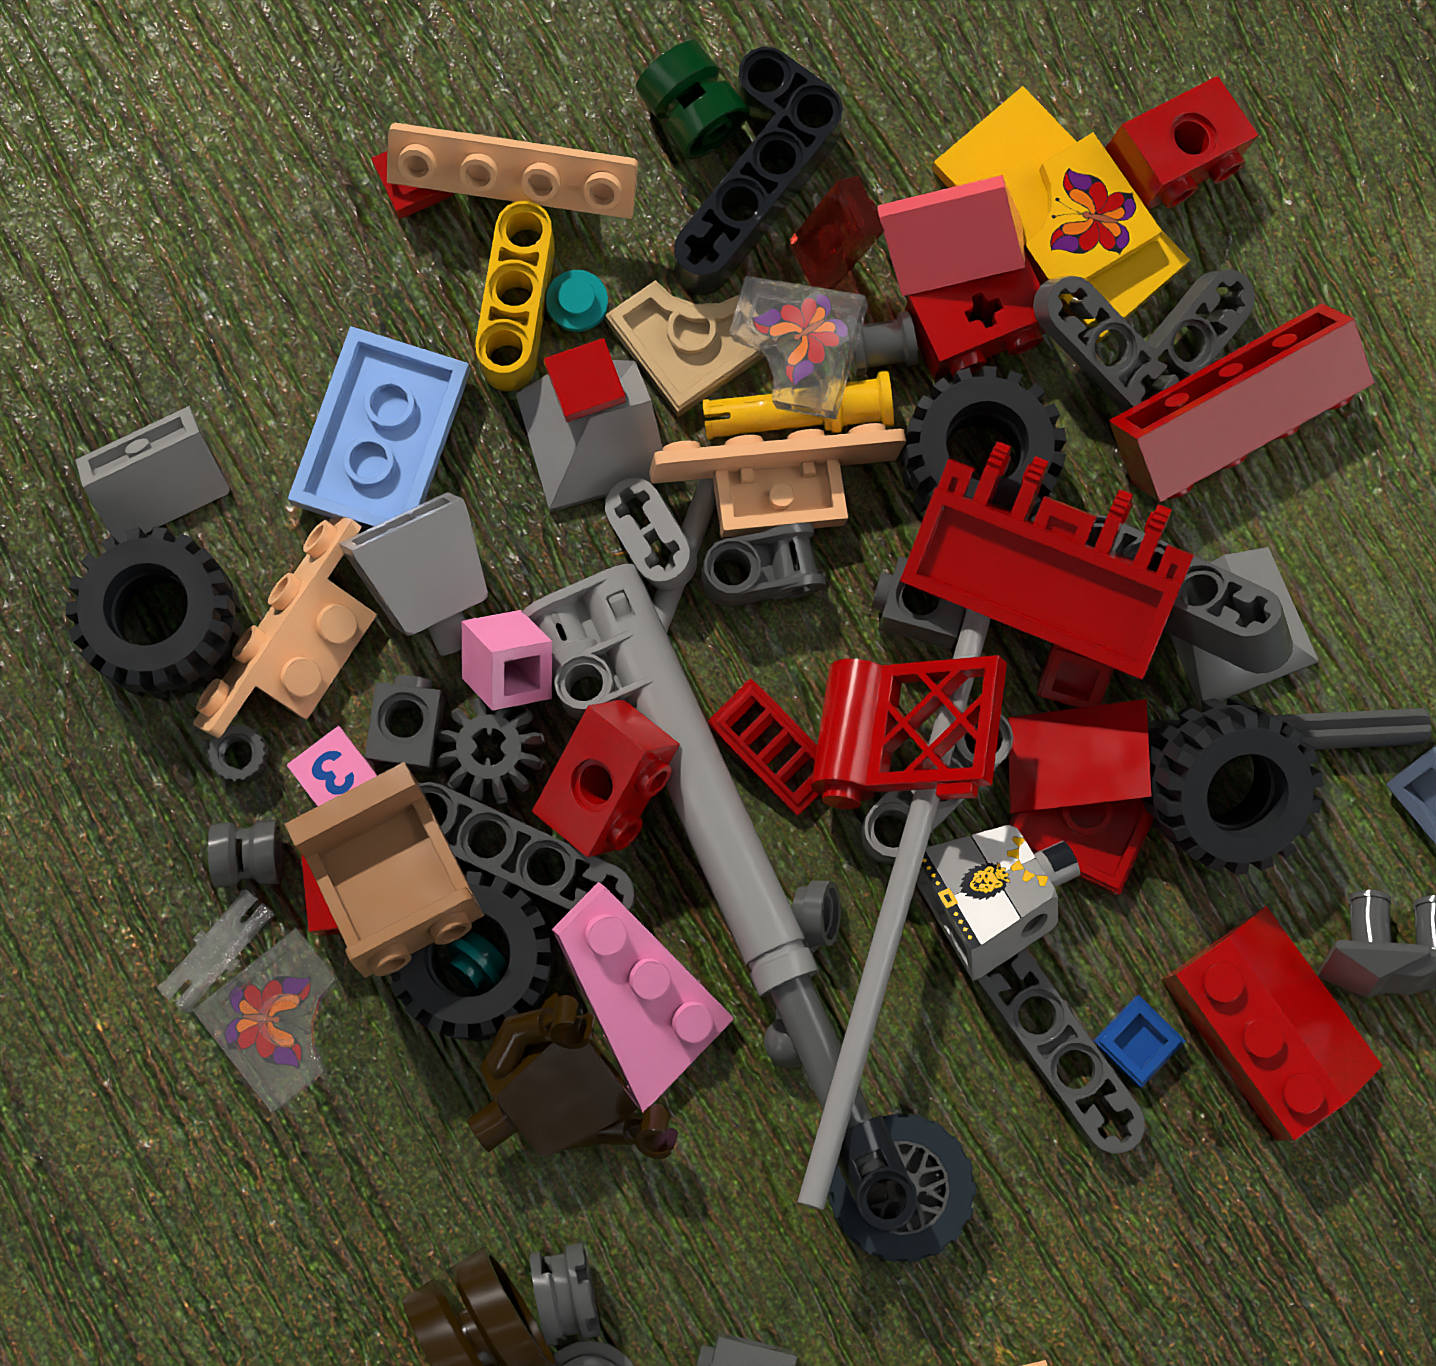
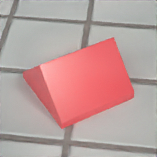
M1003 175L877 206L902 297L1025 268L1022 221Z

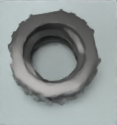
M236 724V726L229 725L220 738L214 737L210 741V750L207 752L210 755L208 760L212 764L211 767L229 783L247 782L250 784L252 781L258 780V777L263 775L265 769L268 768L267 757L269 747L261 735L249 726L243 727L240 724ZM235 742H247L252 747L253 753L249 764L241 769L228 766L225 761L226 749Z

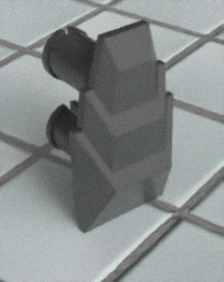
M1362 890L1352 893L1350 898H1348L1351 919V941L1338 940L1334 943L1317 972L1318 977L1366 998L1384 993L1410 995L1428 989H1436V895L1424 896L1414 901L1415 904L1412 907L1415 914L1416 944L1391 943L1390 895L1378 890Z

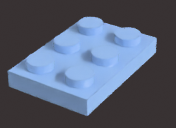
M350 326L289 493L288 501L290 504L333 519L350 518L365 529L377 526L423 504L471 372L469 363Z

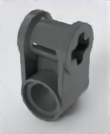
M808 522L786 524L764 532L726 538L716 542L708 550L702 568L701 586L705 595L714 604L719 606L736 607L771 599L797 598L824 589L827 586L825 577L822 574H817L810 539L815 536L813 524ZM724 561L737 562L745 569L747 579L739 585H726L716 577L714 567Z

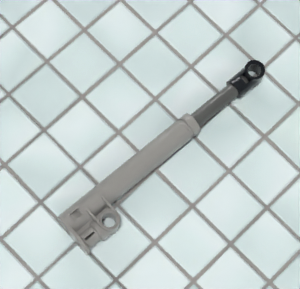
M634 564L614 566L534 601L522 613L552 640V683L563 708L571 718L580 722L588 705L624 699L680 743L669 763L672 771L665 784L666 790L745 966H749L751 970L749 976L760 998L771 995L823 1111L841 1051V1045L810 978L819 972V968L810 948L805 947L803 943L805 937L637 567ZM557 624L562 625L567 636L566 641L561 640L556 629ZM591 676L603 682L602 690L592 700L578 701L570 696L572 686L580 678ZM858 1087L837 1165L863 1221L875 1230L888 1232L899 1229L909 1222L916 1211L918 1196L916 1187L907 1173L882 1115L873 1118L860 1087ZM884 1180L892 1181L899 1185L904 1191L906 1198L903 1212L896 1218L888 1220L874 1215L867 1204V1193L871 1186Z

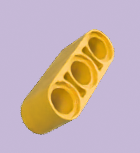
M516 201L507 205L498 216L476 336V355L483 377L493 388L501 391H515L524 387L532 379L535 372L546 309V294L550 285L555 255L551 219L545 209L531 201ZM530 229L541 235L540 239L529 247H520L511 242V238L521 230ZM515 287L527 289L532 293L531 297L519 306H509L500 300L507 290ZM502 346H513L522 352L520 358L508 366H500L490 360L492 353Z

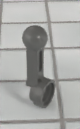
M812 880L808 886H800L797 889L792 911L805 937L803 943L805 947L810 948L813 955L817 948L831 946L835 942L840 925L841 902L839 890L834 881ZM776 1008L775 1021L768 1027L765 1033V1051L768 1057L781 1067L802 1066L801 1061Z

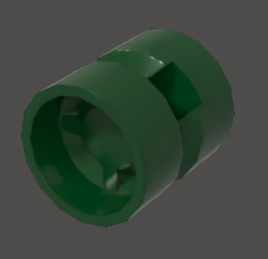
M697 40L685 41L661 54L645 69L636 83V91L654 116L658 119L668 118L666 132L684 157L689 160L705 156L726 143L745 124L750 110L728 81H717L720 69Z

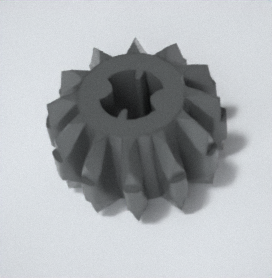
M480 697L475 698L476 718L469 720L466 714L458 708L451 713L454 722L461 729L460 733L450 730L439 731L437 737L439 742L446 747L456 750L443 753L437 757V765L441 770L458 769L448 781V786L451 790L461 791L473 781L470 789L471 799L482 803L487 789L490 787L493 788V794L498 805H507L509 796L505 785L512 782L518 791L523 794H527L531 790L528 780L521 774L522 769L533 773L543 772L545 766L543 760L537 756L527 754V752L535 751L545 746V739L542 733L524 734L534 722V717L528 710L519 713L509 722L512 707L498 709L494 715H489L487 704ZM488 738H490L493 745H496L497 738L504 740L500 748L505 757L495 765L492 764L489 758L486 759L485 765L478 763L482 758L478 746Z

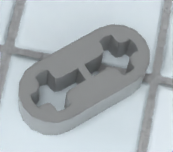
M627 478L618 482L610 490L606 498L605 512L637 569L652 586L658 589L675 590L683 587L692 579L696 571L697 556L667 503L649 481L642 478ZM636 497L644 504L643 511L650 521V524L644 528H641L634 518L628 515L630 510L627 503ZM661 539L669 551L675 553L673 561L676 565L669 571H665L660 565H657L659 557L651 544Z

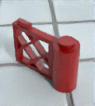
M999 655L880 665L860 659H841L832 662L829 665L811 788L814 792L822 795V802L838 809L859 808L861 801L874 798L875 792L936 789L935 795L941 800L977 798L978 787L992 786L1007 662ZM984 677L982 694L962 712L950 699V696L968 678ZM937 680H942L939 684L935 682ZM924 682L932 691L904 716L898 709L902 683ZM944 704L956 717V720L930 745L917 729ZM969 732L976 740L973 767L950 768L942 757ZM911 737L923 752L904 771L890 772L892 753ZM934 765H936V767H937L938 769H931V768H932Z

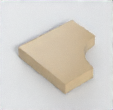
M655 280L605 315L606 323L677 417L683 415L778 347V341L775 337L762 335L756 330L752 317H757L758 314L742 293L721 303L694 304L672 296ZM764 345L771 346L766 349L763 348Z

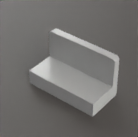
M190 406L75 460L84 490L110 535L119 543L127 541L126 530L140 527L144 533L153 530V527H160L227 495L230 491L228 483L207 445L201 427Z

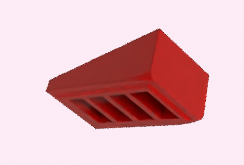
M750 678L707 723L714 738L784 806L798 817L820 795L811 788L813 773L794 793L785 783L808 760L815 764L817 744ZM754 706L761 714L738 736L731 727ZM772 724L780 732L756 755L749 746ZM791 742L798 751L775 774L767 765Z

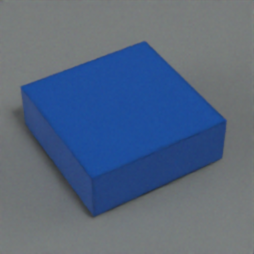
M1140 995L1134 996L1092 1040L1099 1051L1137 1088H1142L1186 1042Z

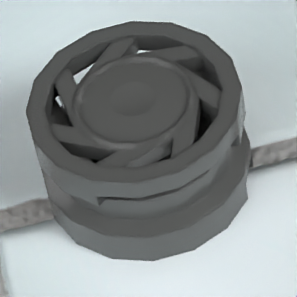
M584 1243L567 1245L564 1253L552 1255L551 1257H543L541 1251L530 1253L534 1294L546 1346L557 1345L558 1338L562 1337L563 1332L566 1336L579 1333L583 1339L600 1336L596 1298Z

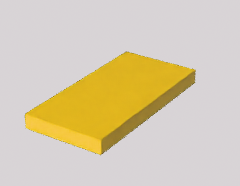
M1022 86L933 162L932 171L948 188L1003 175L1021 217L1025 245L1042 229L1048 216V190L1039 172L1040 167L1044 161L1077 141ZM1162 231L1158 240L1092 279L1089 283L1126 320L1184 270L1190 259ZM1033 269L1040 285L1044 284L1038 276V274L1036 273V271ZM1070 293L1060 299L1063 304L1062 308L1070 316L1077 317L1068 306L1073 298ZM1084 319L1080 321L1086 326L1095 319ZM1107 330L1102 332L1098 336L1096 344L1098 345L1111 332Z

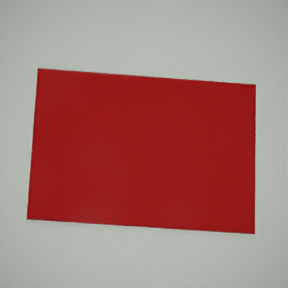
M1147 699L1008 717L1014 737L1012 749L1009 752L1010 813L1152 797Z

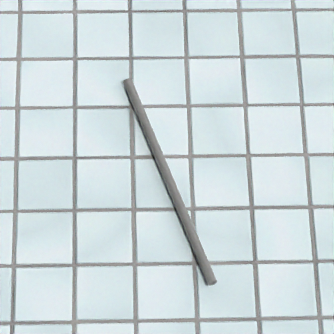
M970 609L966 610L953 659L981 656L991 618ZM974 677L968 678L950 696V699L962 712L966 709ZM944 704L938 708L929 740L930 745L956 720V717ZM955 745L942 757L948 766L950 765ZM934 765L931 769H938V768L936 767V765ZM936 789L915 790L797 1201V1203L810 1208L824 1210L939 804L940 798L935 795Z

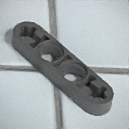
M1024 948L1013 956L1014 959L1007 966L1017 983L1022 981L1028 973L1035 986L1017 992L1007 1005L1000 998L999 993L1011 987L1001 974L996 973L989 977L984 975L974 980L976 986L1085 1139L1095 1149L1105 1153H1124L1133 1149L1141 1141L1145 1131V1117L1140 1106L1028 950ZM1030 997L1044 999L1051 1005L1054 1012L1053 1024L1044 1034L1034 1035L1027 1032L1018 1020V1011L1021 1004ZM1068 1051L1083 1053L1089 1058L1092 1065L1090 1081L1079 1089L1065 1086L1057 1075L1059 1058ZM1104 1081L1110 1087L1111 1093L1100 1096L1102 1102L1111 1112L1124 1110L1129 1118L1122 1125L1126 1136L1121 1141L1114 1135L1100 1136L1097 1129L1102 1126L1104 1119L1094 1104H1089L1083 1113L1076 1104L1077 1100L1095 1094Z

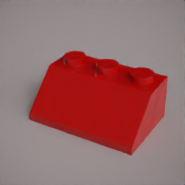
M1267 906L1262 907L1161 979L1276 1141H1295L1348 1103L1383 1066Z

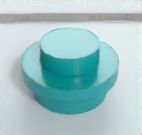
M584 270L564 272L552 281L547 290V310L551 319L559 327L572 332L587 331L598 325L607 312L608 295L602 281L590 272Z
M471 931L463 940L457 939L447 946L448 952L452 957L448 968L471 991L476 992L480 987L488 991L501 981L500 975L508 968L505 958L498 949L476 932Z

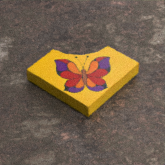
M1094 132L1042 163L1039 172L1048 190V216L1042 229L1025 243L1024 252L1043 283L1053 278L1065 276L1082 277L1089 282L1159 239L1162 230ZM1068 294L1058 295V298L1061 299Z

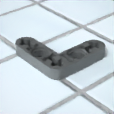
M1229 269L1205 273L1195 281L1147 342L1093 285L1082 277L1065 276L1047 280L1039 287L1035 294L1033 309L1035 318L1040 326L1110 399L1125 412L1142 402L1141 398L1145 394V389L1140 384L1142 380L1157 378L1150 388V392L1154 396L1210 365L1248 318L1254 306L1255 295L1248 277L1240 271ZM1227 287L1229 291L1226 293L1224 300L1229 306L1228 309L1213 311L1221 299L1216 289ZM1071 293L1073 298L1068 306L1077 317H1060L1058 313L1061 311L1063 304L1058 295ZM1210 313L1206 319L1196 315ZM1084 319H1095L1086 326L1080 321ZM1182 327H1187L1193 332L1197 343L1193 357L1187 362L1178 358L1173 345L1174 338ZM1106 330L1115 335L1119 344L1118 356L1110 366L1102 364L1095 353L1096 340ZM1166 369V370H1168V371L1174 373L1175 375H1161V374H1162V372Z

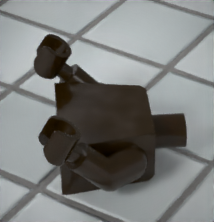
M556 992L536 1010L510 1015L504 1019L480 1067L494 1101L467 1119L471 1131L486 1151L490 1152L520 1131L540 1156L550 1157L561 1150L600 1144H636V1147L642 1154L653 1159H663L672 1154L678 1131L674 1128L666 1129L670 1118L667 1109L657 1104L649 1106L644 1110L642 1119L634 1112L639 1108L622 1076L591 1037L595 1016L592 1013L576 1016L578 1007L576 999L569 995L560 997Z

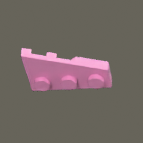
M598 882L557 923L552 931L584 998L588 1000L604 1033L603 1038L624 1075L632 1097L638 1108L644 1113V1110L660 1097L733 1021L734 1017L605 886Z

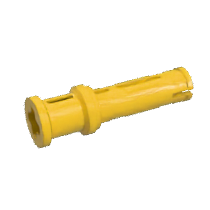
M888 371L878 372L875 379L839 383L836 377H828L826 381L820 382V388L716 400L703 399L705 418L731 416L728 419L705 421L707 440L714 437L824 425L825 431H831L832 434L841 433L844 426L881 422L886 428L894 427L893 400Z

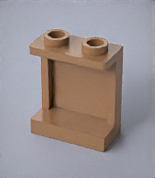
M405 762L285 823L295 847L306 858L347 946L345 952L350 963L364 978L372 974L375 976H385L398 971L410 962L412 958L410 954L433 942L442 945L459 939L472 928L471 922L484 916L418 781Z

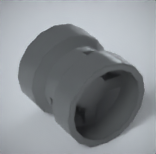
M278 820L257 821L251 828H238L232 822L211 824L208 835V862L211 881L215 888L236 887L241 880L254 879L260 885L281 884L284 873V847L281 826Z

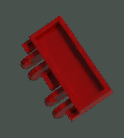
M997 441L987 460L973 499L965 495L976 468L953 459H948L939 484L934 489L900 581L1143 680L1194 558V554L1168 544L1157 572L1149 569L1172 509L1158 504L1155 511L1150 513L1144 527V537L1136 557L1133 559L1112 550L1121 527L1126 523L1131 512L1133 494L1119 489L1096 545L1093 547L1086 543L1097 518L1095 515L1044 496L1034 522L1028 521L1045 478L1049 461L1035 456L1033 461L1028 464L1023 474L1022 486L1013 509L1009 510L992 503L1001 477L1008 468L1011 459V446Z

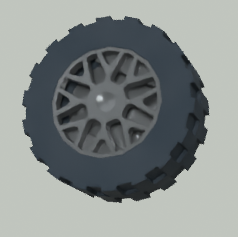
M913 1114L882 1116L907 1173L916 1187L918 1200L913 1216L901 1228L888 1232L875 1230L867 1225L858 1213L837 1164L828 1193L829 1204L834 1214L833 1217L847 1238L870 1255L892 1262L903 1261L910 1263L921 1261L925 1257L944 1251V1247L952 1241L955 1242L962 1234L961 1229L965 1222L971 1218L973 1196H976V1183H973L972 1170L974 1169L970 1158L966 1157L962 1149V1144L955 1136L948 1133L942 1125L925 1119L923 1116ZM884 1180L871 1186L867 1193V1204L874 1215L888 1220L896 1218L903 1212L906 1198L904 1191L899 1185L892 1181Z

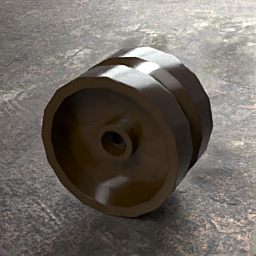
M486 1246L454 1265V1281L466 1308L463 1307L454 1293L444 1283L436 1279L430 1280L402 1298L406 1316L430 1366H498V1363L500 1366H559L550 1346H546L542 1330L518 1289L497 1258Z

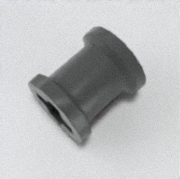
M908 311L898 312L896 319L866 325H859L856 320L846 322L850 340L847 341L852 370L856 377L864 376L868 368L902 362L907 368L918 365L916 335L912 318Z

